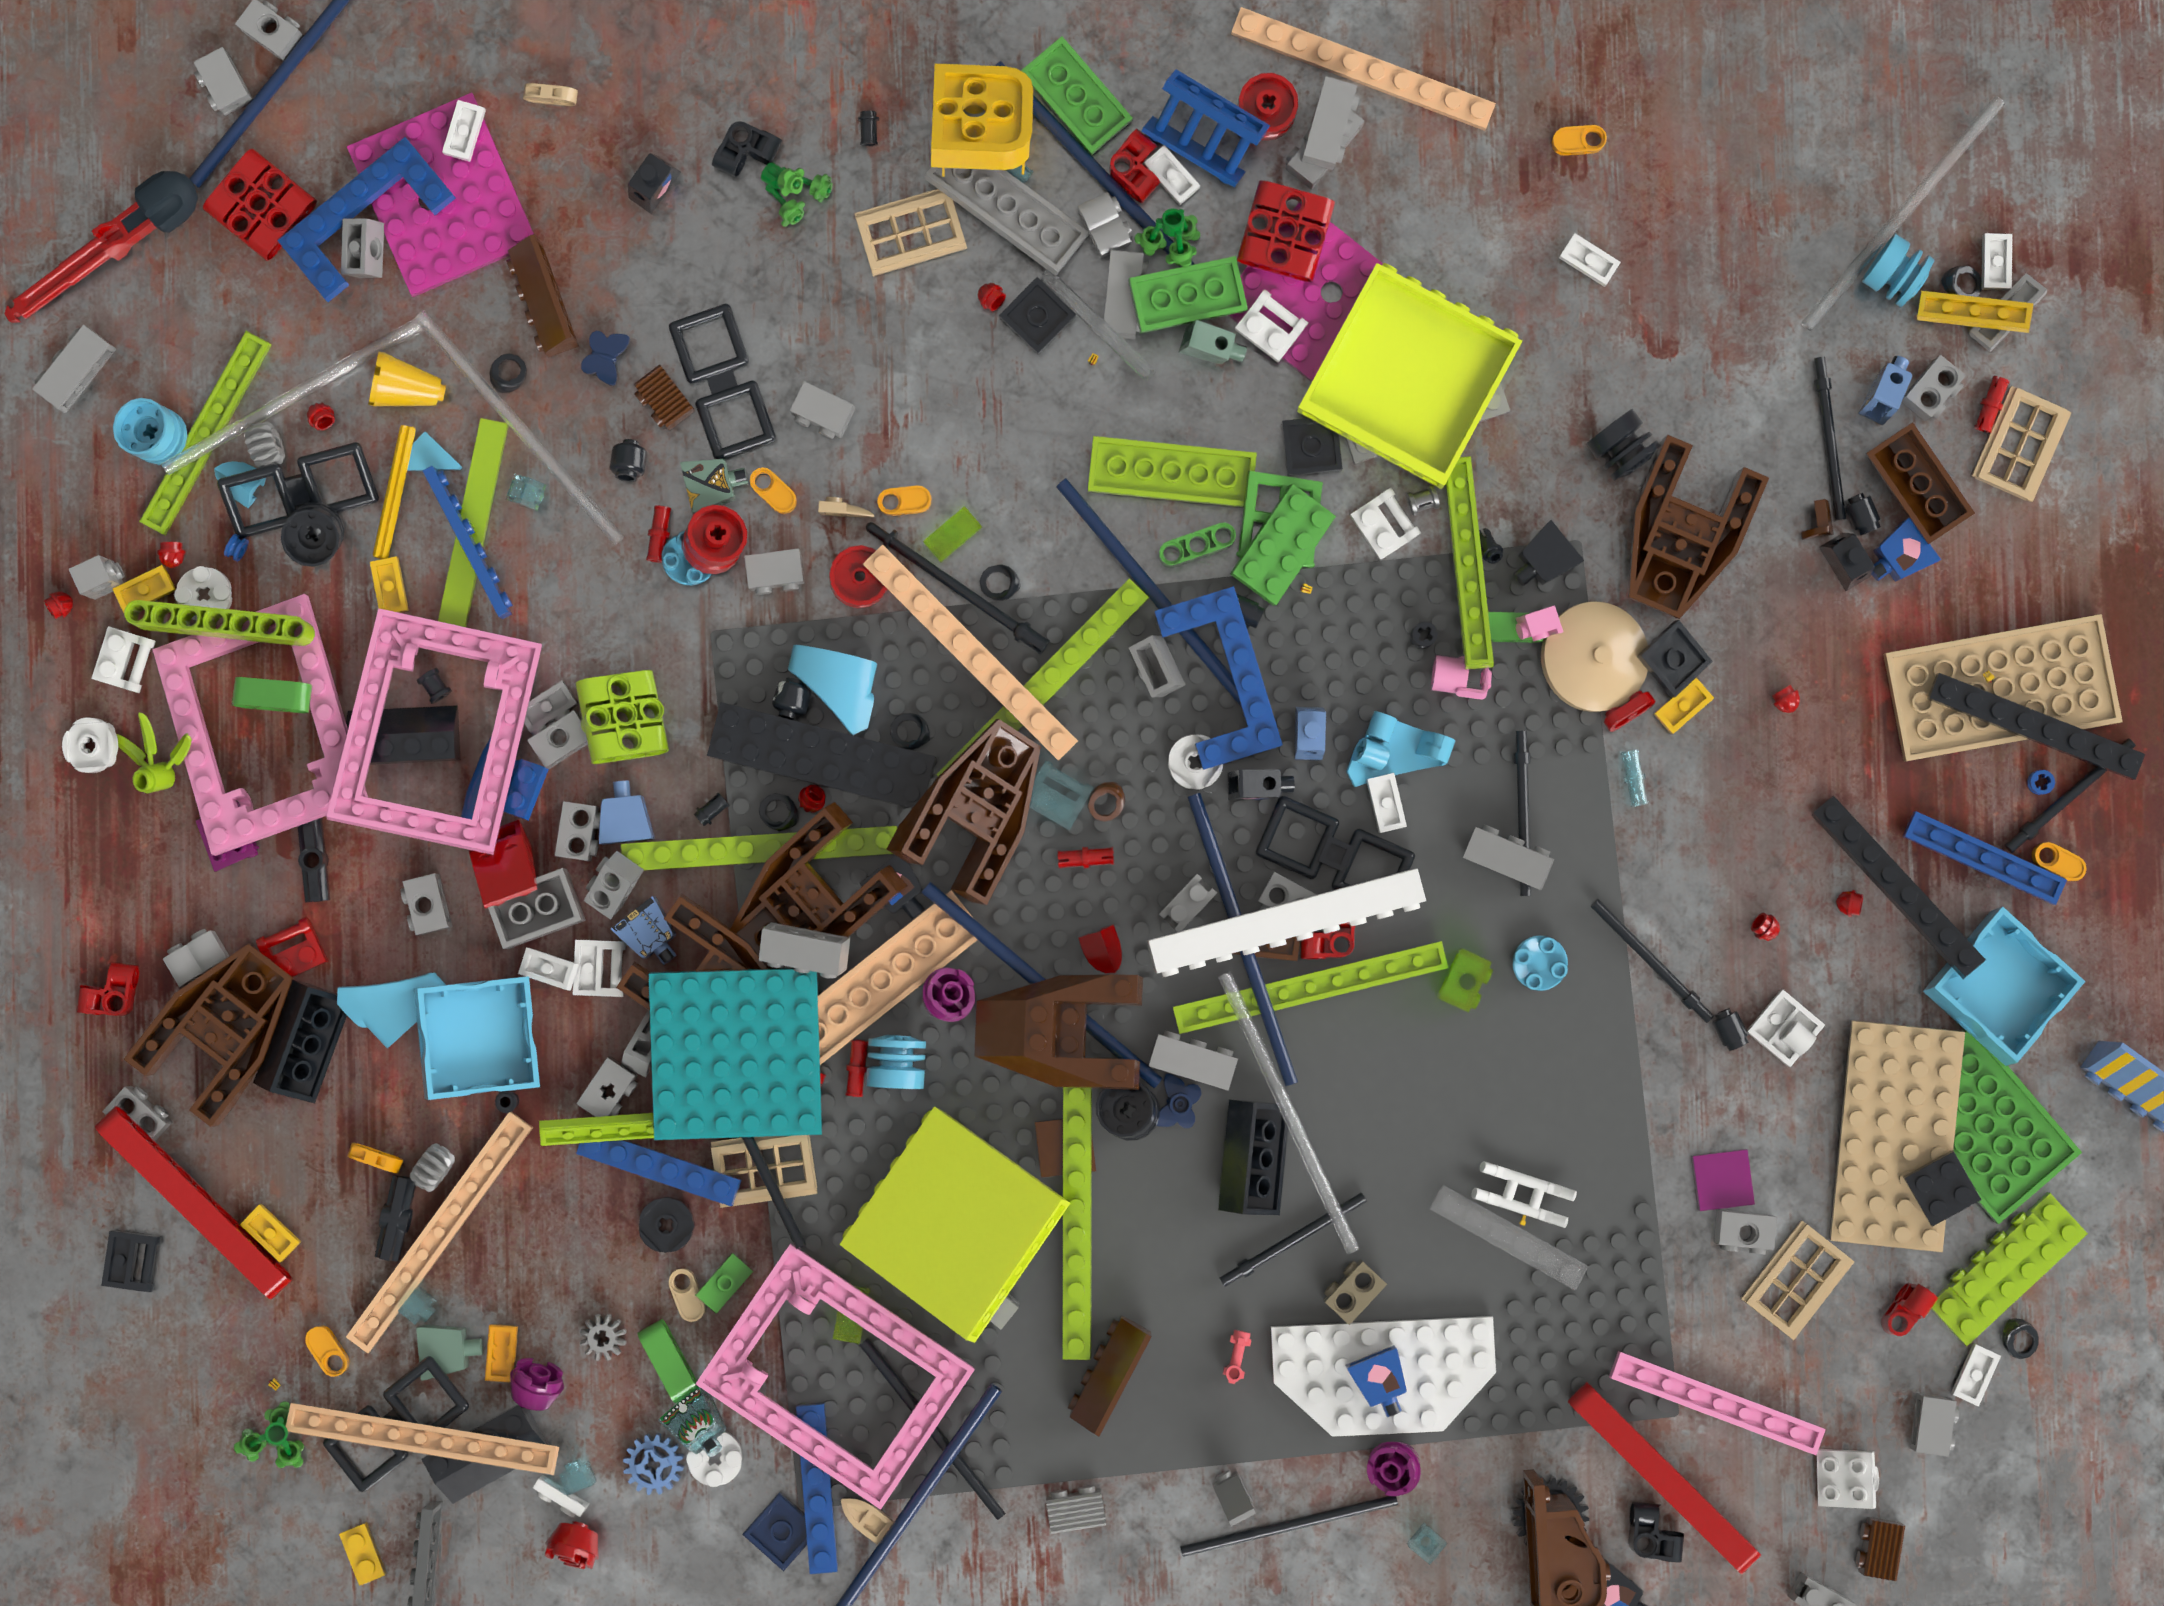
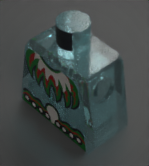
M699 1386L694 1388L658 1419L684 1447L695 1454L704 1450L709 1457H713L722 1450V1445L717 1438L725 1432L726 1426L712 1395Z

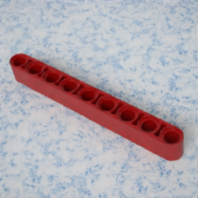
M115 1106L95 1125L97 1132L263 1295L272 1300L292 1281V1277L287 1270L121 1108Z
M1588 1382L1567 1401L1740 1574H1743L1761 1556L1758 1550Z

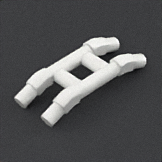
M1485 1161L1481 1163L1480 1172L1505 1179L1507 1183L1503 1196L1474 1188L1471 1193L1473 1199L1566 1228L1568 1217L1541 1209V1201L1544 1192L1574 1201L1577 1191ZM1518 1184L1534 1189L1529 1204L1513 1200Z

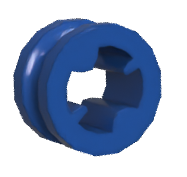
M234 534L225 547L224 555L227 557L233 556V560L240 561L247 550L249 540L245 538L241 540L239 535Z
M2046 770L2034 771L2027 779V787L2036 795L2047 794L2055 786L2053 774ZM2038 775H2042L2041 778H2046L2047 783L2043 785L2044 790H2040L2041 786L2036 787L2035 781L2039 780Z

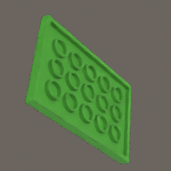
M1965 1030L1953 1151L1981 1198V1201L1978 1203L1996 1224H2000L2082 1152L2009 1066L2001 1063Z

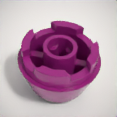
M953 968L937 969L925 980L922 995L923 1005L927 1012L935 1018L947 1022L959 1021L971 1012L975 1003L974 983L962 970Z
M534 1358L521 1359L517 1362L516 1368L510 1372L513 1401L529 1410L542 1411L548 1409L564 1389L563 1371L551 1362H547V1365L544 1366L532 1363Z
M1384 1442L1379 1444L1372 1450L1368 1459L1367 1475L1369 1481L1388 1496H1400L1411 1492L1417 1486L1421 1475L1420 1458L1413 1447L1403 1442Z

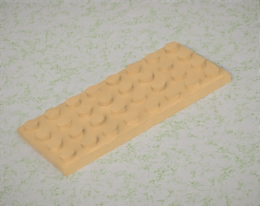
M2102 614L1883 654L1904 762L2027 740V738L1928 700L1927 697L1937 673L1947 675L2081 729L2122 722ZM1989 670L1995 678L1993 682L1989 681L1987 683L1983 674Z
M1851 1020L1829 1238L1831 1241L1943 1252L1946 1220L1933 1227L1930 1225L1903 1176L1953 1150L1965 1039L1964 1031Z

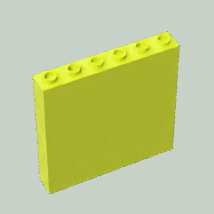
M1376 263L1300 403L1297 412L1442 489L1518 351L1522 340L1518 339L1519 335L1508 328L1501 330L1494 326L1495 322L1484 315L1477 317L1469 312L1470 308L1459 302L1453 304L1445 300L1446 296L1435 289L1429 291L1421 287L1422 283L1411 276L1404 278L1397 274L1398 270L1387 263L1382 265Z
M933 1107L922 1118V1125L918 1131L908 1138L903 1153L893 1160L890 1165V1171L885 1179L877 1183L874 1195L870 1201L863 1204L858 1212L859 1217L854 1224L844 1231L843 1240L839 1245L965 1340L975 1343L1064 1214L1070 1202L946 1112Z

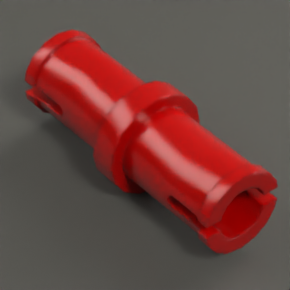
M1998 376L1992 377L1986 398H1982L1980 403L1982 409L1974 426L1976 430L1986 431V433L1992 432L1998 411H2002L2003 408L2001 403L2010 383L2009 380L2002 377L1998 379Z
M654 506L652 527L648 530L650 540L646 557L647 561L662 563V551L666 544V539L670 537L668 532L670 507Z
M1082 847V850L1058 851L1059 868L1083 866L1084 869H1088L1092 865H1114L1113 847L1101 849Z
M851 1040L849 1064H846L848 1080L845 1095L863 1097L864 1076L868 1068L866 1066L868 1041Z

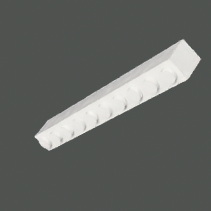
M1411 869L1147 940L1155 973L1162 972L1163 977L1179 973V967L1189 965L1190 970L1206 966L1205 960L1216 958L1218 963L1233 959L1232 953L1243 951V955L1259 952V946L1270 944V948L1287 944V938L1296 936L1297 941L1313 937V931L1323 929L1324 934L1340 930L1339 924L1350 922L1351 926L1366 923V917L1377 915V919L1393 916V910L1402 907L1404 912L1419 909V903L1425 902L1426 898L1418 869Z

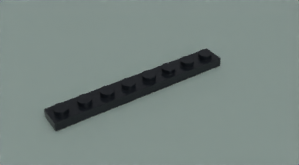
M1941 673L1936 674L1927 697L1930 701L2130 780H2136L2145 754Z
M1834 795L1812 813L1811 816L1963 980L1985 962L1986 959Z

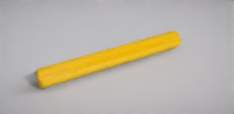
M401 425L399 428L373 550V557L378 559L389 558L416 431L414 427Z

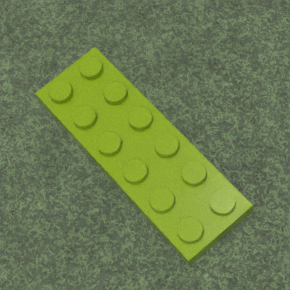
M1093 436L1088 492L1244 508L1248 471H1255L1257 453Z

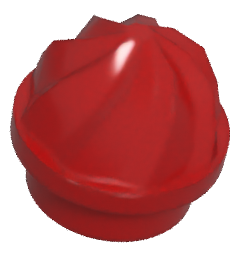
M986 283L979 288L977 295L984 309L995 311L1003 304L1006 294L1002 292V287L994 283Z
M323 402L315 403V405L309 407L307 421L310 426L319 431L326 430L334 424V411Z
M161 542L160 550H157V554L163 565L174 568L183 562L186 551L183 550V543Z
M64 592L50 593L49 598L44 600L48 611L54 619L61 616L65 618L73 607L72 597Z
M1789 685L1772 695L1775 701L1774 706L1786 713L1796 711L1800 703L1798 690L1794 691L1793 687Z
M817 785L804 787L798 795L800 807L805 812L811 813L821 810L825 805V792Z
M1856 890L1842 892L1836 900L1840 912L1848 915V917H1852V915L1860 916L1863 894L1856 893Z
M1761 913L1752 922L1751 930L1756 938L1770 941L1778 936L1780 925L1773 915Z

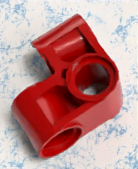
M1135 129L1112 156L1109 173L1132 198L1139 203H1143L1161 183L1151 170L1142 165L1150 153L1158 146L1140 130ZM1118 162H1125L1129 169L1125 172H1119L1114 165Z
M1350 922L1339 924L1340 930L1326 934L1323 931L1312 932L1313 937L1301 940V959L1346 957L1354 949L1355 926H1351ZM1341 937L1347 940L1348 949L1346 952L1341 953L1335 950L1334 941L1336 938Z
M110 962L111 965L104 988L80 985L76 1012L113 1016L129 1014L134 1007L135 992L139 980V966ZM117 996H120L123 1000V1006L120 1010L116 1011L113 1007V1001Z
M1906 1283L1898 1291L1894 1301L1881 1318L1883 1330L1894 1336L1906 1335L1919 1319L1926 1317L1939 1298L1920 1284ZM1895 1316H1899L1902 1320V1325L1895 1331L1892 1328L1891 1322Z

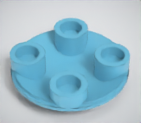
M682 531L665 544L661 557L662 565L667 575L675 582L688 586L698 585L705 582L712 574L703 573L693 568L685 559L682 550V537L685 531Z
M1539 935L1524 940L1517 947L1513 956L1515 976L1524 986L1531 990L1543 991L1555 987L1562 981L1568 971V958L1564 948L1559 942L1548 936Z

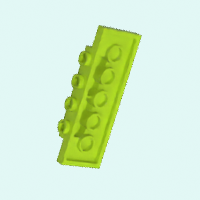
M2047 1192L2027 1212L2024 1213L2022 1211L2011 1220L2013 1225L2005 1232L2001 1230L1991 1239L1992 1244L1985 1251L1983 1249L1977 1251L1970 1259L1972 1263L1965 1269H1958L1950 1277L1952 1281L1936 1295L1939 1299L1931 1310L1965 1346H1968L2088 1234L2051 1193Z

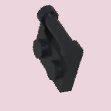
M110 1230L101 1286L153 1292L154 1283H152L156 1248L157 1245H160L161 1236ZM138 1243L146 1244L140 1281H134L133 1275Z

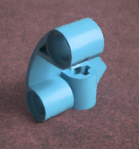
M793 645L788 670L803 681L832 710L851 735L868 728L874 703V695L871 693L877 663L840 652Z
M1374 711L1365 737L1361 738L1356 744L1346 772L1353 786L1357 787L1366 784V779L1391 773L1398 775L1425 768L1443 766L1448 763L1456 740L1439 733L1412 727L1397 721L1396 718Z
M434 972L383 984L339 987L337 1005L356 1025L362 1028L367 1027L388 1048L417 1022L414 988L446 984Z

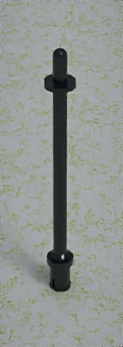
M873 522L866 524L867 532L882 541L887 549L892 548L1011 630L1013 636H1015V641L1018 643L1022 641L1038 652L1039 655L1047 648L1050 640L1033 630L1030 623H1018L897 539L898 532L895 529L889 534Z

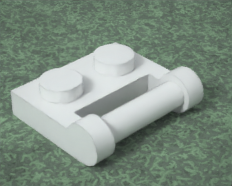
M1264 290L1235 327V330L1279 363L1309 322L1303 318L1299 319L1271 298L1272 294ZM1265 306L1293 327L1290 334L1260 313L1261 308Z
M1392 488L1387 489L1350 514V517L1380 561L1421 534L1419 528L1413 526L1394 496L1396 494ZM1384 502L1406 533L1400 538L1378 507Z
M108 626L91 679L140 693L142 685L139 684L150 649H154L156 641ZM134 643H136L140 647L129 681H126L123 678Z
M575 940L574 963L579 964L573 982V995L623 997L624 993L616 987L622 978L623 950L626 949V943L621 941ZM604 949H612L610 988H602Z

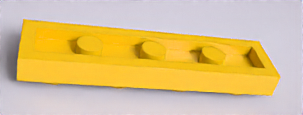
M1921 291L1917 320L2029 333L2033 303Z

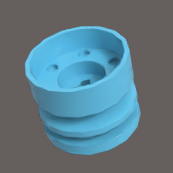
M1895 233L1877 255L1864 275L1862 282L1876 292L1886 283L1889 284L1890 288L1887 291L1886 298L1890 300L1899 291L1900 294L1895 304L1901 308L1923 286L1935 259L1928 255L1921 264H1918L1923 251L1919 249L1909 258L1906 254L1909 250L1910 242Z
M138 398L130 400L120 408L115 416L113 432L119 447L148 463L157 465L170 463L180 455L185 447L187 429L181 416L151 399Z
M884 1035L868 1039V1046H878L881 1048L880 1052H868V1057L880 1060V1066L867 1068L866 1086L924 1089L925 1070L913 1067V1062L925 1060L926 1055L913 1054L914 1048H926V1041L900 1035Z

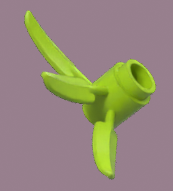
M139 713L138 717L148 764L144 761L146 758L145 753L127 738L116 734L118 747L137 765H142L133 775V784L138 791L152 793L169 789L175 782V772L172 765H180L190 749L192 739L188 733H185L170 753V761L168 763L159 762L154 764L153 754L157 753L155 735L147 716Z

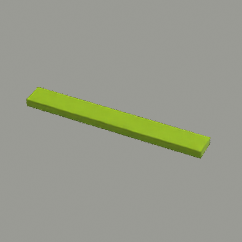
M245 331L189 431L184 449L173 460L139 522L166 536L272 346L270 343Z
M480 418L460 514L463 520L468 518L475 531V533L471 534L475 543L480 542L484 546L509 424ZM457 536L455 537L438 621L467 627L477 575Z
M1471 456L1459 458L1445 487L1465 669L1493 667L1494 661Z

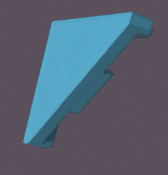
M424 432L412 445L407 471H422L430 466L435 467L437 470H461L463 468L427 432Z

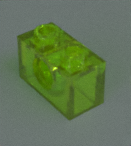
M1459 948L1436 999L1469 1013L1471 1008L1475 1010L1482 996L1478 993L1482 983H1488L1493 973V969L1490 968L1492 962L1463 948ZM1465 973L1473 977V985L1467 990L1463 989L1459 983L1460 977Z

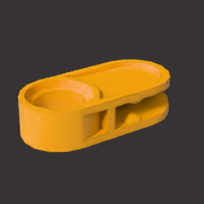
M1597 125L1563 127L1556 131L1551 145L1557 154L1563 156L1594 154L1604 147L1607 136L1603 128ZM1591 132L1600 136V144L1597 146L1588 145L1585 139L1586 135Z
M763 467L757 468L750 475V485L765 502L781 514H787L794 510L797 504L796 495L778 476L768 468ZM760 474L770 476L771 483L767 488L761 489L756 486L755 481Z
M923 486L898 487L883 490L878 496L877 504L880 511L887 516L907 515L925 512L929 509L932 498L930 492ZM887 495H894L898 498V505L895 509L888 510L883 506V499Z
M2050 842L2040 843L2032 851V860L2036 866L2063 877L2067 881H2078L2086 873V863L2081 857ZM2045 847L2053 852V859L2049 863H2043L2039 857L2040 851Z
M358 1143L351 1144L347 1155L351 1159L393 1173H399L403 1162L402 1158Z
M319 1325L307 1332L305 1343L323 1372L331 1377L343 1374L350 1365V1359L333 1331L327 1326ZM337 1355L342 1359L343 1365L340 1370H332L329 1367L328 1360L330 1356Z

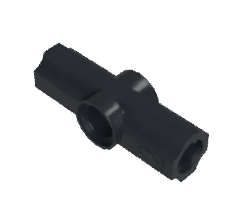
M322 818L297 826L300 847L298 862L302 868L305 903L330 900L327 871L329 858L325 852ZM312 853H316L319 856V864L314 868L308 864V858Z
M393 1175L387 1203L384 1204L380 1214L379 1227L381 1230L374 1257L398 1262L400 1259L405 1233L409 1231L413 1217L411 1206L417 1186L410 1177Z

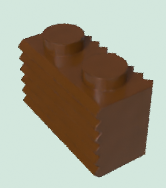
M660 364L634 383V386L638 389L634 395L643 406L647 404L651 406L654 410L651 417L660 428L665 425L670 431L695 412L692 405Z
M1867 1517V1523H1863L1860 1530V1539L1863 1540L1862 1551H1858L1856 1555V1567L1859 1568V1572L1862 1575L1897 1581L1905 1525L1901 1522Z

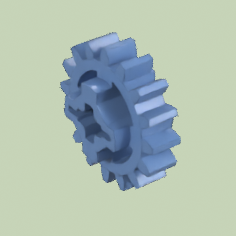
M657 1433L654 1439H651V1436L646 1434L644 1436L645 1442L637 1438L634 1441L637 1448L629 1446L627 1449L631 1457L623 1459L624 1463L629 1464V1467L624 1470V1474L631 1473L632 1477L628 1483L631 1484L636 1481L638 1483L636 1489L638 1492L645 1487L647 1488V1495H650L653 1489H656L658 1494H662L663 1486L670 1490L673 1488L671 1480L677 1482L680 1480L681 1477L676 1472L683 1471L684 1469L683 1465L678 1464V1461L682 1460L684 1455L676 1454L675 1451L679 1448L678 1444L674 1446L669 1445L671 1437L662 1441L661 1433ZM657 1446L663 1448L668 1454L658 1451ZM644 1448V1459L636 1463L638 1453ZM651 1458L655 1462H660L656 1470H654L653 1466L648 1467ZM672 1465L669 1476L663 1479L664 1468ZM639 1474H645L650 1478L651 1482L645 1480Z

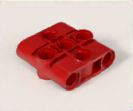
M252 148L240 158L210 194L203 205V210L263 259L269 261L282 248L277 240L306 218L315 208L317 200ZM283 178L282 186L279 189H272L273 181ZM239 182H244L243 191L234 193V186ZM260 199H265L264 208L255 210V203ZM281 216H286V224L283 227L277 228L275 225L276 220ZM247 220V228L241 232L237 231L239 222Z
M1260 180L1237 261L1247 266L1300 281L1313 282L1335 201L1288 186ZM1291 199L1296 200L1300 203L1301 208L1291 211L1287 208L1286 202ZM1261 218L1265 220L1267 227L1258 230L1254 228L1252 221ZM1281 226H1289L1293 230V235L1283 237L1278 229ZM1309 233H1314L1319 237L1320 242L1311 245L1307 243L1305 236ZM1281 252L1285 255L1286 260L1283 263H1275L1271 258V254Z

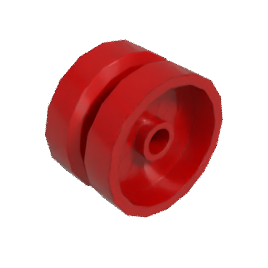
M1261 73L1250 78L1242 87L1237 106L1270 125L1261 141L1276 140L1284 136L1293 126L1298 110V94L1293 84L1284 76L1275 73ZM1269 105L1272 109L1270 110L1269 107L1264 109L1263 106Z
M710 505L701 508L692 516L682 537V550L685 559L693 568L703 573L719 574L728 571L736 564L747 543V529L744 520L736 511L726 506Z
M863 545L851 546L840 552L832 562L829 573L830 587L835 597L844 605L856 609L867 608L879 602L886 593L887 588L863 565L876 551L874 548ZM856 572L858 574L862 572L865 574L863 581L855 579L854 575Z

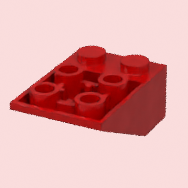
M520 820L500 826L493 855L469 850L485 909L491 906H499L505 901L518 896H526L538 889L531 843Z

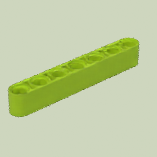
M142 600L131 601L124 610V616L129 623L149 631L294 646H306L315 637L313 626L297 616ZM145 610L144 617L138 621L139 613ZM171 612L170 620L164 623L165 616ZM197 615L196 623L190 626L191 618ZM223 618L222 626L216 629L217 621ZM249 620L250 625L248 629L242 631L243 624ZM276 623L275 631L268 634L271 624ZM302 626L301 634L295 637L294 632L296 628Z

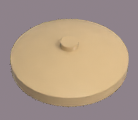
M1586 602L1562 612L1558 617L1563 632L1544 638L1541 648L1542 669L1550 688L1566 704L1587 712L1607 711L1628 702L1630 696L1639 691L1648 672L1647 668L1637 658L1648 646L1641 627L1626 611L1604 602Z

